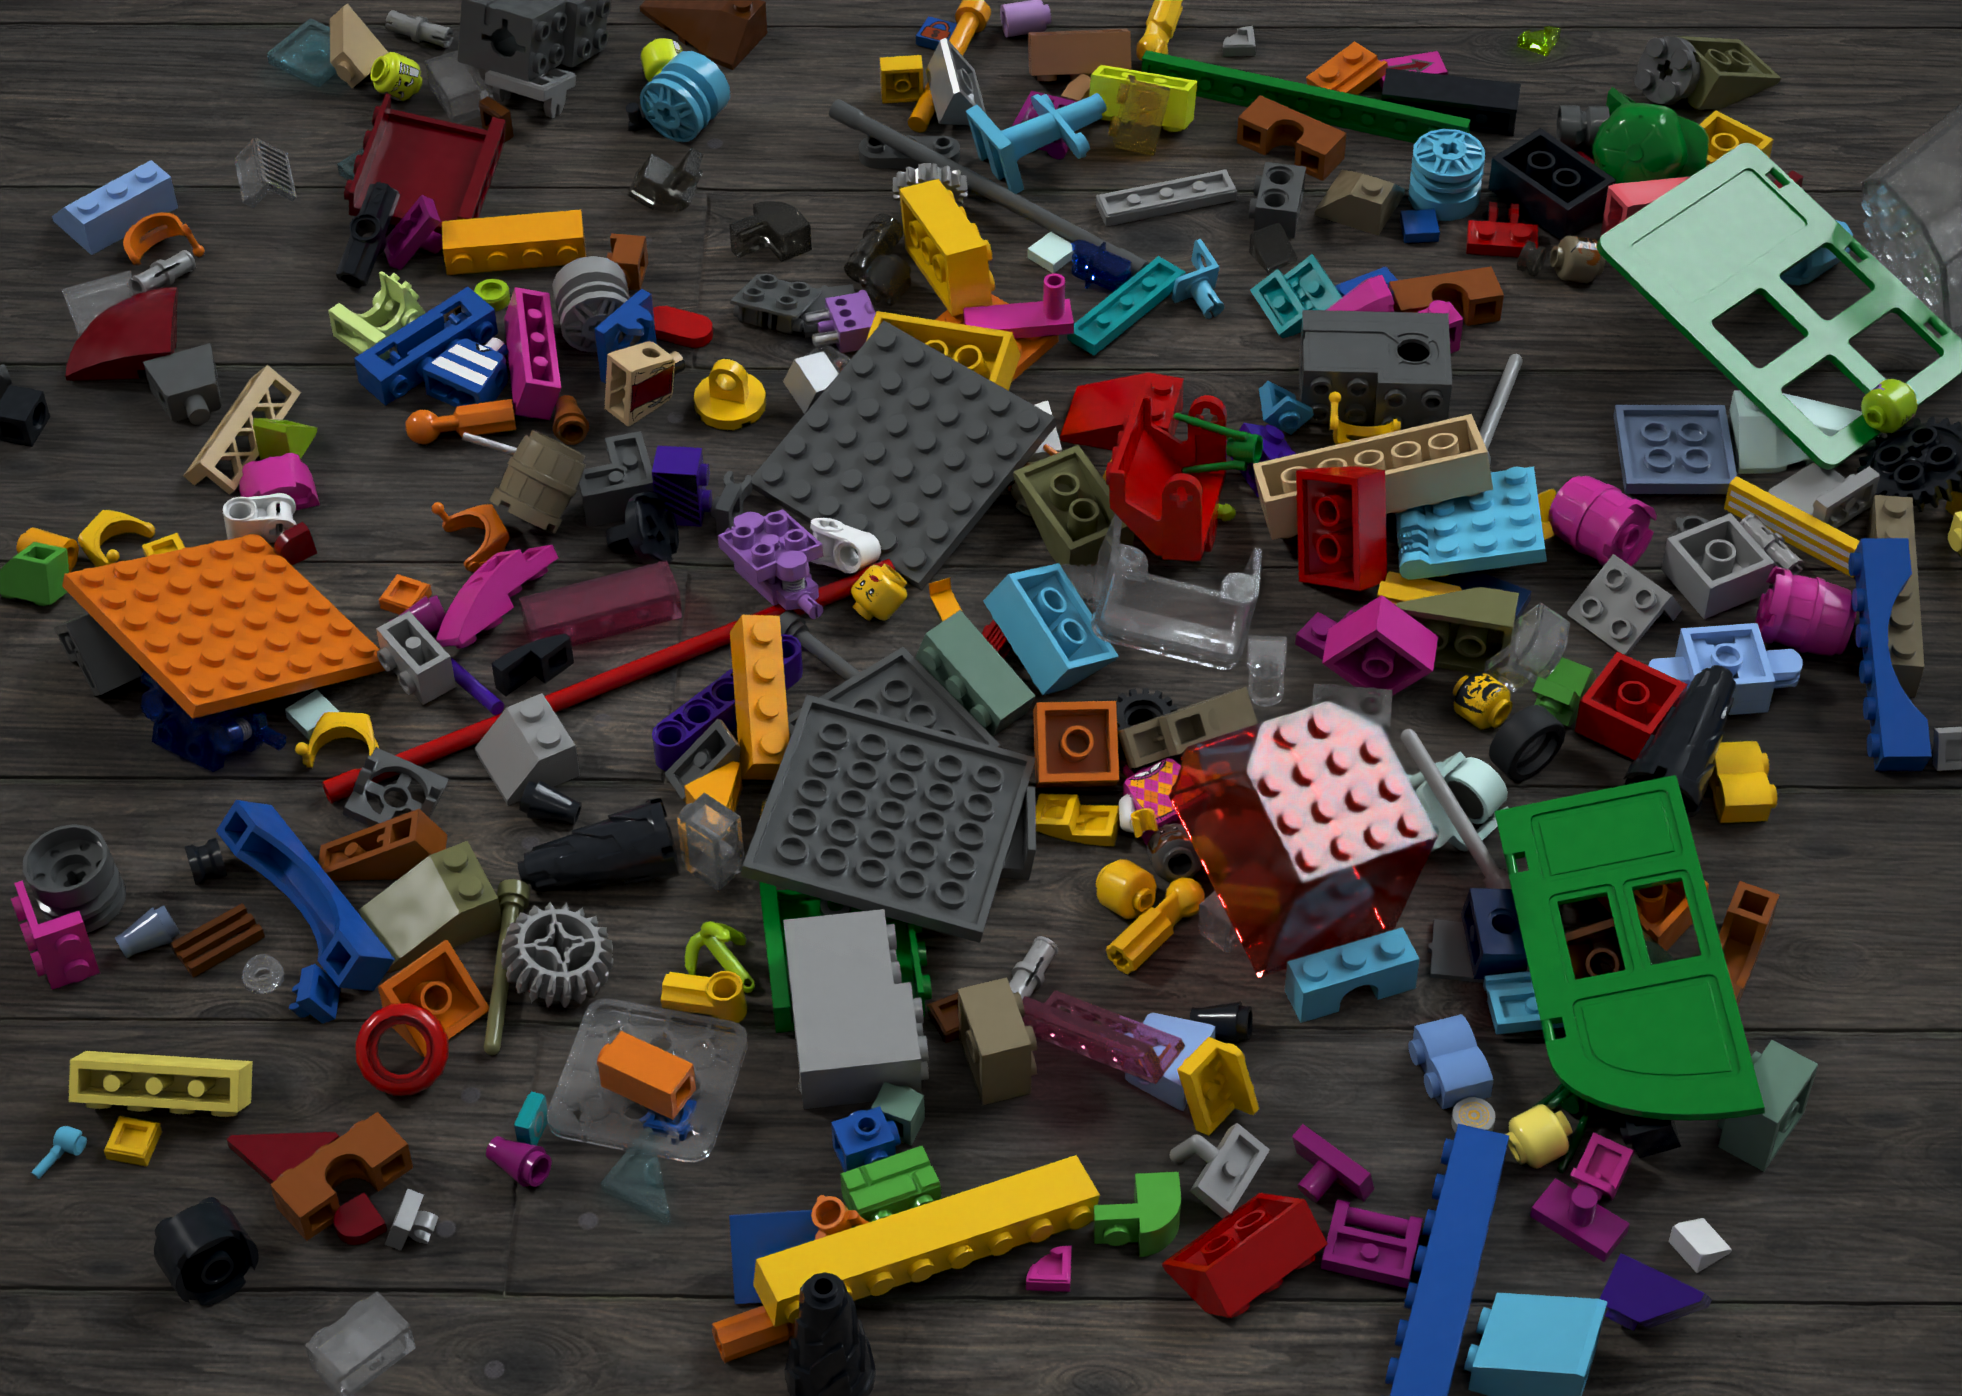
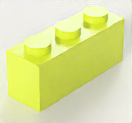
M1100 65L1091 74L1089 97L1098 93L1104 100L1107 111L1102 113V120L1113 121L1119 118L1130 120V123L1136 126L1154 124L1162 126L1164 130L1178 132L1182 129L1185 130L1194 120L1197 81Z

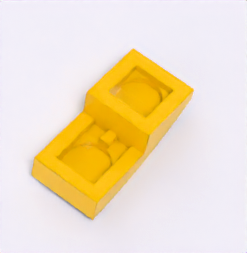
M1039 794L1035 807L1036 831L1055 838L1098 846L1115 845L1120 827L1118 805H1081L1077 794Z

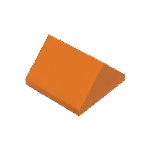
M444 940L378 986L382 1007L390 1004L411 1003L428 1009L441 1021L448 1039L489 1011V1005L448 940ZM406 1024L392 1027L422 1057L426 1056L425 1039L415 1027Z

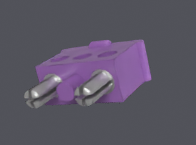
M860 290L859 293L825 298V310L804 313L805 324H817L819 333L812 336L814 346L836 343L840 353L857 351L863 346L876 314L865 290Z

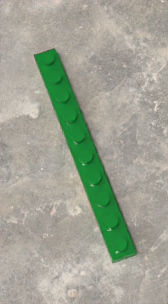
M1148 50L1145 51L1142 57V72L1197 81L1196 96L1249 107L1261 95L1328 125L1416 143L1419 137L1434 130L1455 129L1469 133L1471 119Z

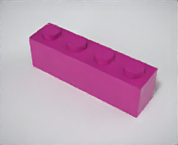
M515 287L504 317L514 415L550 420L561 391L550 293Z

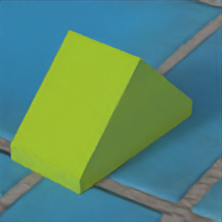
M254 418L253 430L260 461L269 457L282 456L286 453H295L302 458L317 433V427L288 420Z

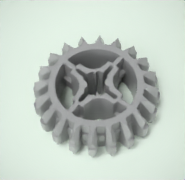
M549 902L545 907V911L534 905L529 911V915L520 912L519 917L516 918V923H510V926L507 928L506 936L501 946L502 969L507 970V982L516 983L518 994L529 991L531 1003L539 997L545 999L547 1007L553 1003V1000L560 1001L563 1007L566 1008L570 1003V999L581 1005L586 995L595 997V994L599 991V986H604L607 982L609 970L612 969L614 960L612 958V940L607 939V927H598L597 916L586 919L583 907L577 912L569 911L567 902L561 909H555L551 902Z

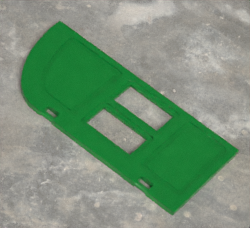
M1673 775L1494 811L1548 1058L1552 1070L1559 1081L1568 1090L1587 1102L1601 1108L1637 1117L1692 1121L1764 1114V1103L1677 776ZM1526 857L1528 871L1518 872L1516 859ZM1682 881L1701 955L1651 965L1633 890ZM1608 896L1625 970L1575 980L1558 905ZM1563 1023L1565 1038L1555 1039L1553 1024Z

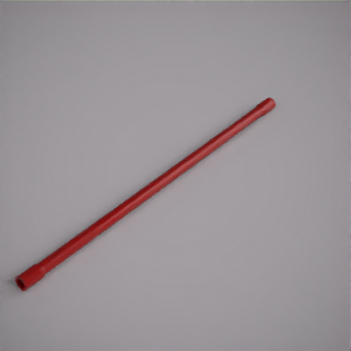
M890 559L873 564L880 567L887 564L895 570ZM870 566L857 571L853 575L818 588L819 597L815 601L821 606H826L851 596L852 586ZM777 604L751 615L780 616L787 610L780 604ZM793 609L800 616L806 614L803 609ZM738 620L548 694L545 698L556 713L730 644V631ZM502 713L398 753L395 756L422 766L480 742ZM361 768L352 769L322 781L325 795L330 803L351 796ZM384 772L374 777L371 781L379 783L399 774L396 772Z

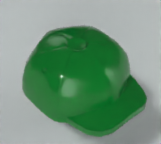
M1631 102L1620 105L1601 124L1594 139L1592 153L1595 166L1616 179L1615 184L1689 177L1706 167L1709 137L1706 129L1700 124L1678 116L1671 108L1662 105Z

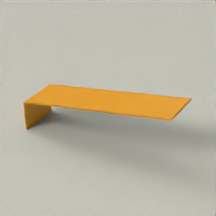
M950 578L929 583L930 597L942 621L961 610L951 590Z

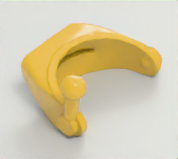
M1336 391L1330 393V430H1333L1335 445L1355 441L1350 439L1359 440L1401 430V421H1397V419H1393L1389 424L1381 426H1355L1340 421L1338 419V403L1341 401V395Z
M102 510L80 533L78 543L95 567L114 564L120 558L119 552L111 549L105 557L100 548L102 543L112 536L123 533H137L152 538L155 535V527L149 522H144L122 512Z
M326 712L317 722L309 744L300 742L296 745L295 751L303 757V765L312 768L318 750L334 739L350 737L362 740L369 747V756L379 746L374 737L372 722L368 714Z

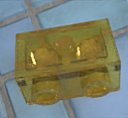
M1132 75L1127 76L1126 84L1120 83L1116 103L1121 105L1118 117L1112 116L1108 133L1109 136L1113 137L1115 148L1152 156L1155 155L1170 95L1169 87L1137 81L1135 76Z

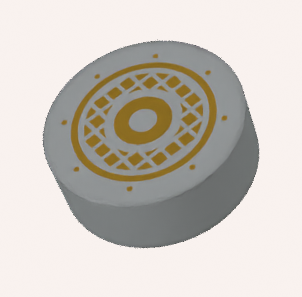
M1464 1098L1453 1108L1452 1128L1456 1133L1459 1123L1493 1131L1496 1118L1495 1111L1487 1101L1481 1098Z

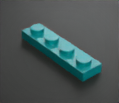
M1160 256L1156 257L1075 322L1074 334H1067V340L1095 356L1173 292L1176 278L1185 275L1186 271Z

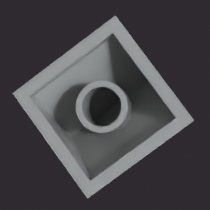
M947 38L940 40L925 70L938 123L969 125L966 110L977 104L986 113L975 69Z

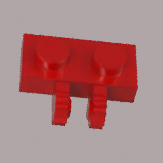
M1489 202L1488 221L1468 220L1466 254L1536 259L1538 225L1518 223L1519 204H1511L1508 211L1509 223L1496 222L1499 210L1496 202Z

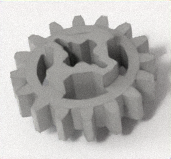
M934 163L918 164L917 169L908 166L906 167V172L898 171L897 177H893V199L899 200V205H901L900 188L939 179L946 190L952 191L955 202L962 205L963 199H967V177L961 175L960 170L950 171V166L948 165L939 168Z

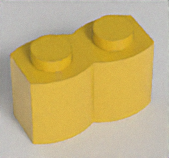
M1757 741L1721 742L1712 763L1715 765L1709 781V786L1713 793L1715 812L1719 822L1768 821L1771 808H1776L1777 790L1774 784L1769 783L1767 777L1769 773L1767 754L1761 752Z

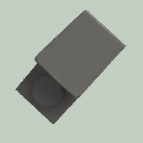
M717 719L664 774L681 799L686 802L684 786L732 761L740 762L741 747L724 722Z

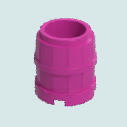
M1577 476L1566 482L1556 494L1549 510L1548 521H1550L1556 536L1571 545L1575 551L1584 555L1587 554L1598 560L1601 566H1604L1613 554L1632 566L1645 552L1652 539L1654 531L1648 529L1650 518L1656 521V513L1653 507L1640 500L1630 498L1622 493L1621 489L1613 485L1606 484L1590 476Z
M1777 566L1772 568L1766 581L1773 584L1772 589H1768L1766 594L1762 593L1755 618V623H1758L1763 642L1769 645L1776 642L1793 648L1796 652L1800 653L1809 652L1830 657L1834 654H1842L1849 641L1857 613L1854 612L1852 607L1851 590L1826 582L1823 578L1816 577L1814 579L1793 575L1791 570Z

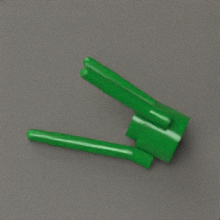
M1181 413L1174 414V419L1227 436L1226 453L1227 456L1233 458V461L1184 467L1182 468V473H1205L1230 469L1246 471L1248 463L1255 464L1259 462L1263 450V438L1261 435L1233 430Z

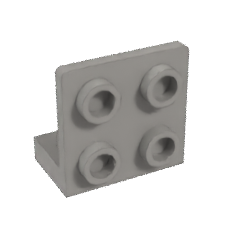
M1813 462L1769 489L1768 493L1830 526L1838 528L1872 506L1880 474L1869 466L1858 474H1851L1845 479L1834 469H1823Z
M1613 554L1571 606L1567 614L1571 619L1615 651L1627 656L1662 613L1674 621L1682 611V607L1670 593Z

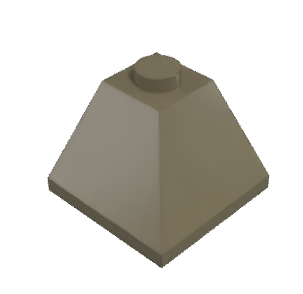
M1342 169L1316 208L1315 216L1379 236L1405 195V189L1377 177Z

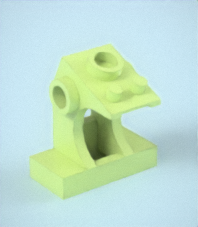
M382 271L379 272L381 290L374 296L373 307L363 314H356L340 303L328 310L333 336L358 354L363 353L426 313L418 304L417 300L420 297L411 288L412 285L407 281H404L401 285L398 282L400 277L394 272L391 276ZM389 350L378 357L386 361L390 358Z

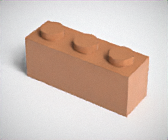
M1128 29L1029 32V73L1032 76H1037V81H1056L1057 75L1070 74V80L1076 79L1083 73L1090 77V74L1100 65L1131 70V31Z

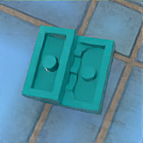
M1313 254L1285 275L1279 269H1276L1250 289L1281 338L1301 333L1303 310H1326L1342 298V295Z

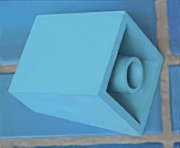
M1497 1293L1492 1309L1483 1307L1476 1330V1333L1483 1335L1480 1345L1471 1344L1464 1366V1370L1471 1372L1468 1390L1487 1396H1582L1597 1349L1608 1301L1594 1298Z

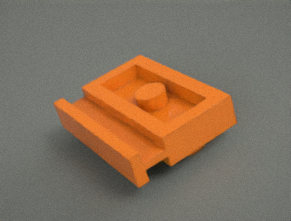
M1354 41L1306 77L1307 85L1359 95L1386 75L1388 62L1385 60L1381 62L1378 60L1377 55Z

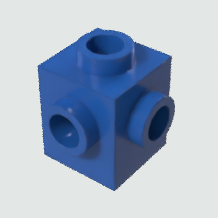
M880 1106L870 1110H859L853 1112L848 1117L831 1122L833 1148L844 1172L895 1155V1146L901 1144L895 1122L893 1120L886 1121Z

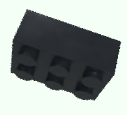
M1539 128L1492 157L1488 189L1510 205L1519 204L1520 212L1562 240L1566 236H1573L1604 216L1608 186L1615 184L1616 179Z

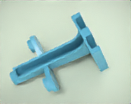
M1098 93L1056 110L1047 94L1042 96L1036 94L1031 96V102L1039 116L1004 130H1000L976 104L966 110L978 157L981 161L989 159L992 173L998 180L1005 177L1010 191L1015 194L1023 191L1024 186L1017 161L1024 155L1062 138L1078 159L1086 157V152L1090 150L1089 143L1081 132L1075 134L1074 131L1101 119L1102 113L1107 111L1106 104Z

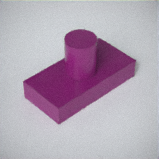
M421 195L387 236V244L384 251L389 266L401 270L419 248L436 254L443 247L442 234L434 231L441 221L433 199Z
M1302 1124L1294 1133L1292 1139L1296 1153L1314 1165L1297 1185L1298 1189L1307 1198L1317 1203L1334 1182L1340 1184L1363 1202L1374 1191L1370 1172L1307 1126Z
M1556 1178L1532 1206L1530 1213L1531 1218L1604 1263L1627 1235L1630 1225L1627 1221L1597 1204L1598 1196L1592 1188L1580 1186L1573 1189Z

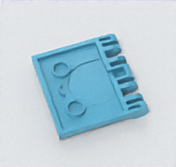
M1512 467L1505 471L1491 472L1493 490L1481 492L1476 496H1462L1445 500L1439 504H1427L1409 508L1402 513H1395L1401 576L1405 579L1413 580L1547 562L1534 467Z

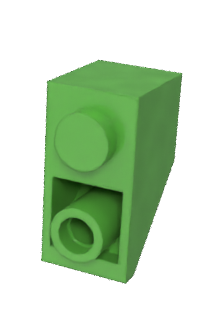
M33 542L0 569L1 596L10 599L19 598L33 601L36 605L41 606L55 603L56 600L67 593L62 587L64 574L69 573L67 549Z

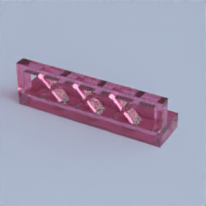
M1056 990L1045 1003L1026 996L1022 999L1025 1016L1022 1017L1025 1026H1032L1035 1037L1154 1084L1158 1083L1185 1048L1182 1039ZM1060 1006L1069 1009L1071 1014L1060 1010ZM1100 1021L1102 1022V1026L1093 1022ZM1125 1033H1131V1034H1133L1134 1038H1132V1037H1130V1036H1127V1035H1124V1034H1125ZM1158 1045L1165 1046L1166 1048L1158 1057L1153 1047Z

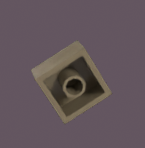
M1007 977L958 989L959 1040L982 1105L1030 1094L1031 1076L1037 1075L1036 1062L1032 1051L1037 1050L1035 1033L1031 1025H1024L1022 1017L1025 1016V1010L1019 992H1012Z

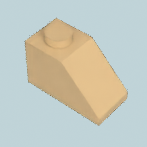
M347 3L330 18V63L336 69L338 76L353 88L370 74L374 61L389 52Z

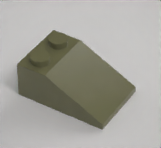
M1677 36L1689 41L1694 46L1696 52L1693 53L1696 62L1700 63L1701 71L1698 84L1693 93L1687 97V102L1695 109L1703 111L1705 109L1725 108L1772 87L1781 80L1778 74L1739 39ZM1671 62L1665 67V77L1671 76L1673 70L1669 68Z
M1079 445L1014 471L1013 477L1048 552L1056 563L1061 565L1068 578L1132 551L1134 532L1110 509L1109 486L1106 485L1105 480Z
M1477 587L1397 603V607L1438 636L1434 667L1468 673L1484 671L1492 677L1505 678L1519 593Z
M468 841L429 855L358 910L359 915L395 958L388 969V973L410 965L444 940H448L454 948L497 931L501 927L502 920L498 897Z

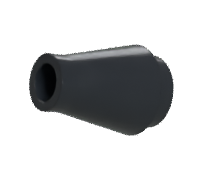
M541 780L539 783L529 781L524 790L519 810L527 813V818L575 825L580 815L582 803L573 800Z
M1240 1001L1203 1008L1192 1007L1190 1020L1215 1026L1216 1038L1240 1043L1241 1039L1250 1040L1253 1028V1011L1251 1006H1242Z

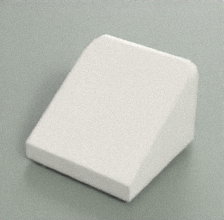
M1704 1218L1680 1222L1672 1227L1669 1243L1696 1273L1722 1259L1732 1251Z

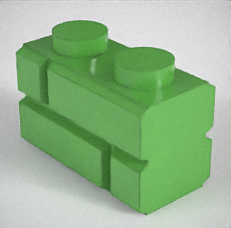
M923 1146L915 1147L840 1174L842 1196L848 1210H856L862 1218L869 1222L941 1199L940 1181L933 1166L930 1164Z

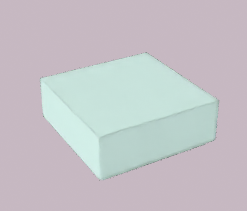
M1051 231L1028 248V258L1051 273H1055L1077 256L1076 246Z
M315 690L286 708L285 712L287 719L310 740L321 716L326 712H339V710L318 690Z

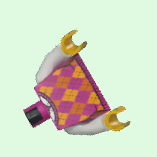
M1165 758L1150 767L1145 764L1129 769L1126 763L1123 767V774L1127 779L1123 784V797L1119 801L1120 827L1126 832L1134 833L1136 838L1142 837L1146 845H1148L1151 835L1158 831V828L1166 824L1177 823L1193 830L1199 826V818L1202 814L1214 810L1215 793L1218 792L1219 795L1223 796L1229 792L1228 786L1240 784L1234 766L1226 764L1217 767L1212 773H1203L1181 766L1170 758Z

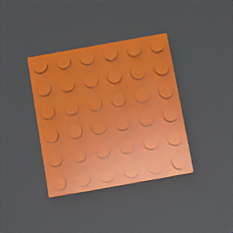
M248 534L243 537L215 541L195 547H186L161 554H152L147 557L119 561L114 564L85 568L80 571L64 574L62 587L192 719L386 671L377 656V651L380 649L285 558L277 555L274 548L260 535Z

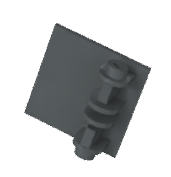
M757 274L730 300V304L735 305L733 316L738 317L740 322L765 327L768 321L769 329L774 330L777 326V331L793 335L795 332H802L804 319L799 318V316L822 294V290L812 288L805 282H787L779 280L772 274Z

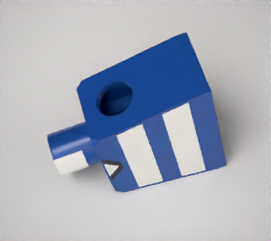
M492 338L485 346L469 339H461L422 368L427 395L454 407L495 401L508 382L507 366L504 357L508 353L507 346L498 338Z

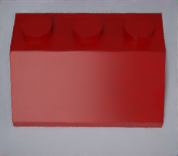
M1357 466L1296 470L1299 582L1357 591L1379 585L1381 581L1385 582L1387 576L1385 470Z
M1258 1193L1164 1261L1162 1266L1171 1278L1206 1313L1233 1318L1247 1311L1250 1307L1249 1302L1261 1293H1268L1278 1288L1283 1283L1282 1278L1291 1271L1312 1263L1316 1258L1315 1254L1328 1245L1305 1199Z

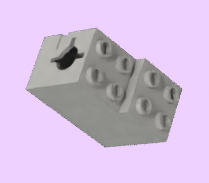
M885 910L783 920L803 1109L875 1101L884 1082L897 1086H908L917 1093L922 1094L921 1080H929L927 1038L923 1034L922 1025L924 1023L921 997L913 998L911 982L902 983L900 964L896 956L895 925H886Z

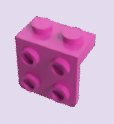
M23 881L14 883L18 896L11 898L18 921L27 919V922L19 925L29 952L38 950L30 953L38 977L46 974L53 990L99 974L100 971L80 911L38 924Z

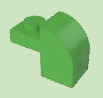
M1555 655L1546 678L1538 676L1532 691L1537 697L1534 705L1545 707L1559 722L1570 727L1577 718L1580 700L1594 683L1596 674L1592 668Z
M1179 1172L1135 1174V1203L1094 1205V1244L1107 1243L1112 1246H1120L1128 1242H1138L1139 1257L1153 1255L1165 1249L1176 1237L1180 1224L1181 1189Z

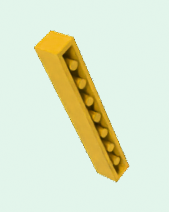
M1075 1155L758 1258L755 1264L753 1286L774 1327L789 1322L795 1323V1318L798 1317L800 1288L814 1274L826 1272L838 1276L844 1282L847 1292L853 1301L870 1295L879 1296L887 1293L893 1287L911 1281L921 1282L928 1279L932 1274L950 1268L960 1269L969 1265L974 1260L989 1255L999 1256L1005 1254L1013 1247L1031 1241L1034 1243L1041 1242L1052 1234L1070 1228L1074 1230L1083 1228L1093 1221L1094 1205H1098L1100 1194L1079 1158Z

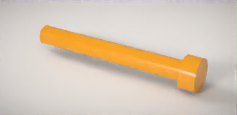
M962 0L955 13L957 25L949 41L962 56L965 54L974 34L984 30L990 19L991 9L984 0ZM928 82L908 119V126L915 132H924L935 113Z

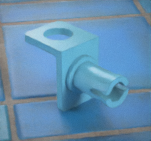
M1198 239L1195 240L1191 258L1197 270L1176 278L1172 300L1174 303L1193 297L1202 310L1204 317L1210 319L1212 318L1210 310L1214 317H1216L1224 309V303L1220 301L1213 290L1216 286L1219 265L1203 241ZM1201 254L1205 259L1207 267H1204L1202 263Z

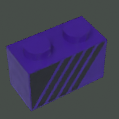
M657 445L652 469L654 492L664 498L666 502L662 503L666 511H672L677 525L702 527L704 512H710L712 506V490H706V486L709 484L710 467L709 464L703 463L702 448Z

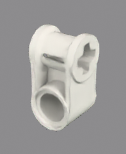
M275 493L264 496L235 497L228 500L223 506L227 538L233 539L248 534H256L263 537L268 543L275 542L280 534L297 525L293 520V514L296 510L294 499L284 493ZM277 504H280V512L276 511ZM279 524L283 525L282 532H279Z
M815 518L811 520L810 528L813 530V536L822 543L823 557L811 562L851 574L874 564L879 559L881 546L878 539L871 533L844 525L842 522L831 518Z

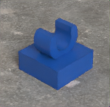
M316 964L302 968L300 982L292 988V992L297 995L296 1003L290 1004L289 1009L300 1018L311 1014L322 1024L336 1019L341 988H338L330 976Z

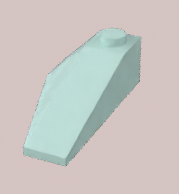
M1740 390L1733 391L1728 415V426L1738 474L1778 473L1785 471L1789 464L1804 461L1806 465L1813 463ZM1783 393L1827 436L1835 435L1862 415V411ZM1874 440L1871 441L1869 444H1867L1866 446H1864V447H1863L1862 449H1860V450H1863L1865 447H1868V446H1874V447H1875V446H1876L1875 441H1874Z

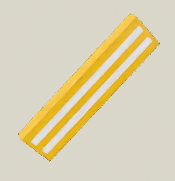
M1738 476L1729 483L1724 506L1725 510L1742 519L1750 514H1755L1773 533H1779L1788 544L1850 576L1848 567L1849 555L1854 553L1860 542L1859 540Z

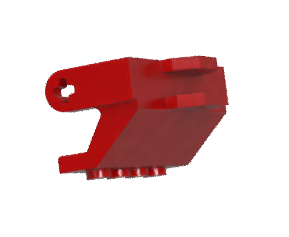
M1137 395L1130 416H1124L1123 431L1118 433L1117 446H1114L1112 450V462H1108L1106 467V485H1109L1110 509L1155 555L1162 556V559L1201 561L1204 551L1212 552L1217 533L1219 498L1227 470L1186 474L1182 473V468L1227 462V436L1188 424V439L1185 441L1177 439L1152 423V397L1149 395ZM1204 395L1193 401L1188 416L1205 421L1204 416L1198 414H1202L1203 408H1208L1212 415H1217L1212 418L1211 423L1227 428V411L1220 399L1211 395Z

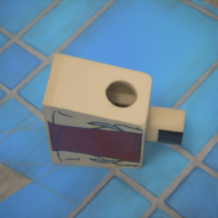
M651 341L607 354L604 409L629 427L669 401L673 395L674 375L685 370V361L681 354L676 351L669 354Z

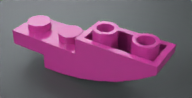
M553 545L529 548L523 553L520 549L499 552L487 560L459 590L441 623L436 641L442 647L456 646L457 649H461L474 643L477 640L476 634L480 631L489 630L503 622L502 616L514 608L509 597L519 593L523 589L521 584L525 581H531L548 572L547 566L559 558Z

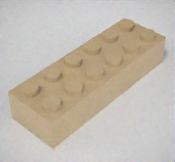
M1472 414L1253 464L1259 500L1272 540L1292 538L1298 534L1296 470L1357 466L1385 470L1386 514L1402 513L1409 508L1427 504L1435 505L1445 500L1462 496H1476L1481 492L1493 490L1488 451Z

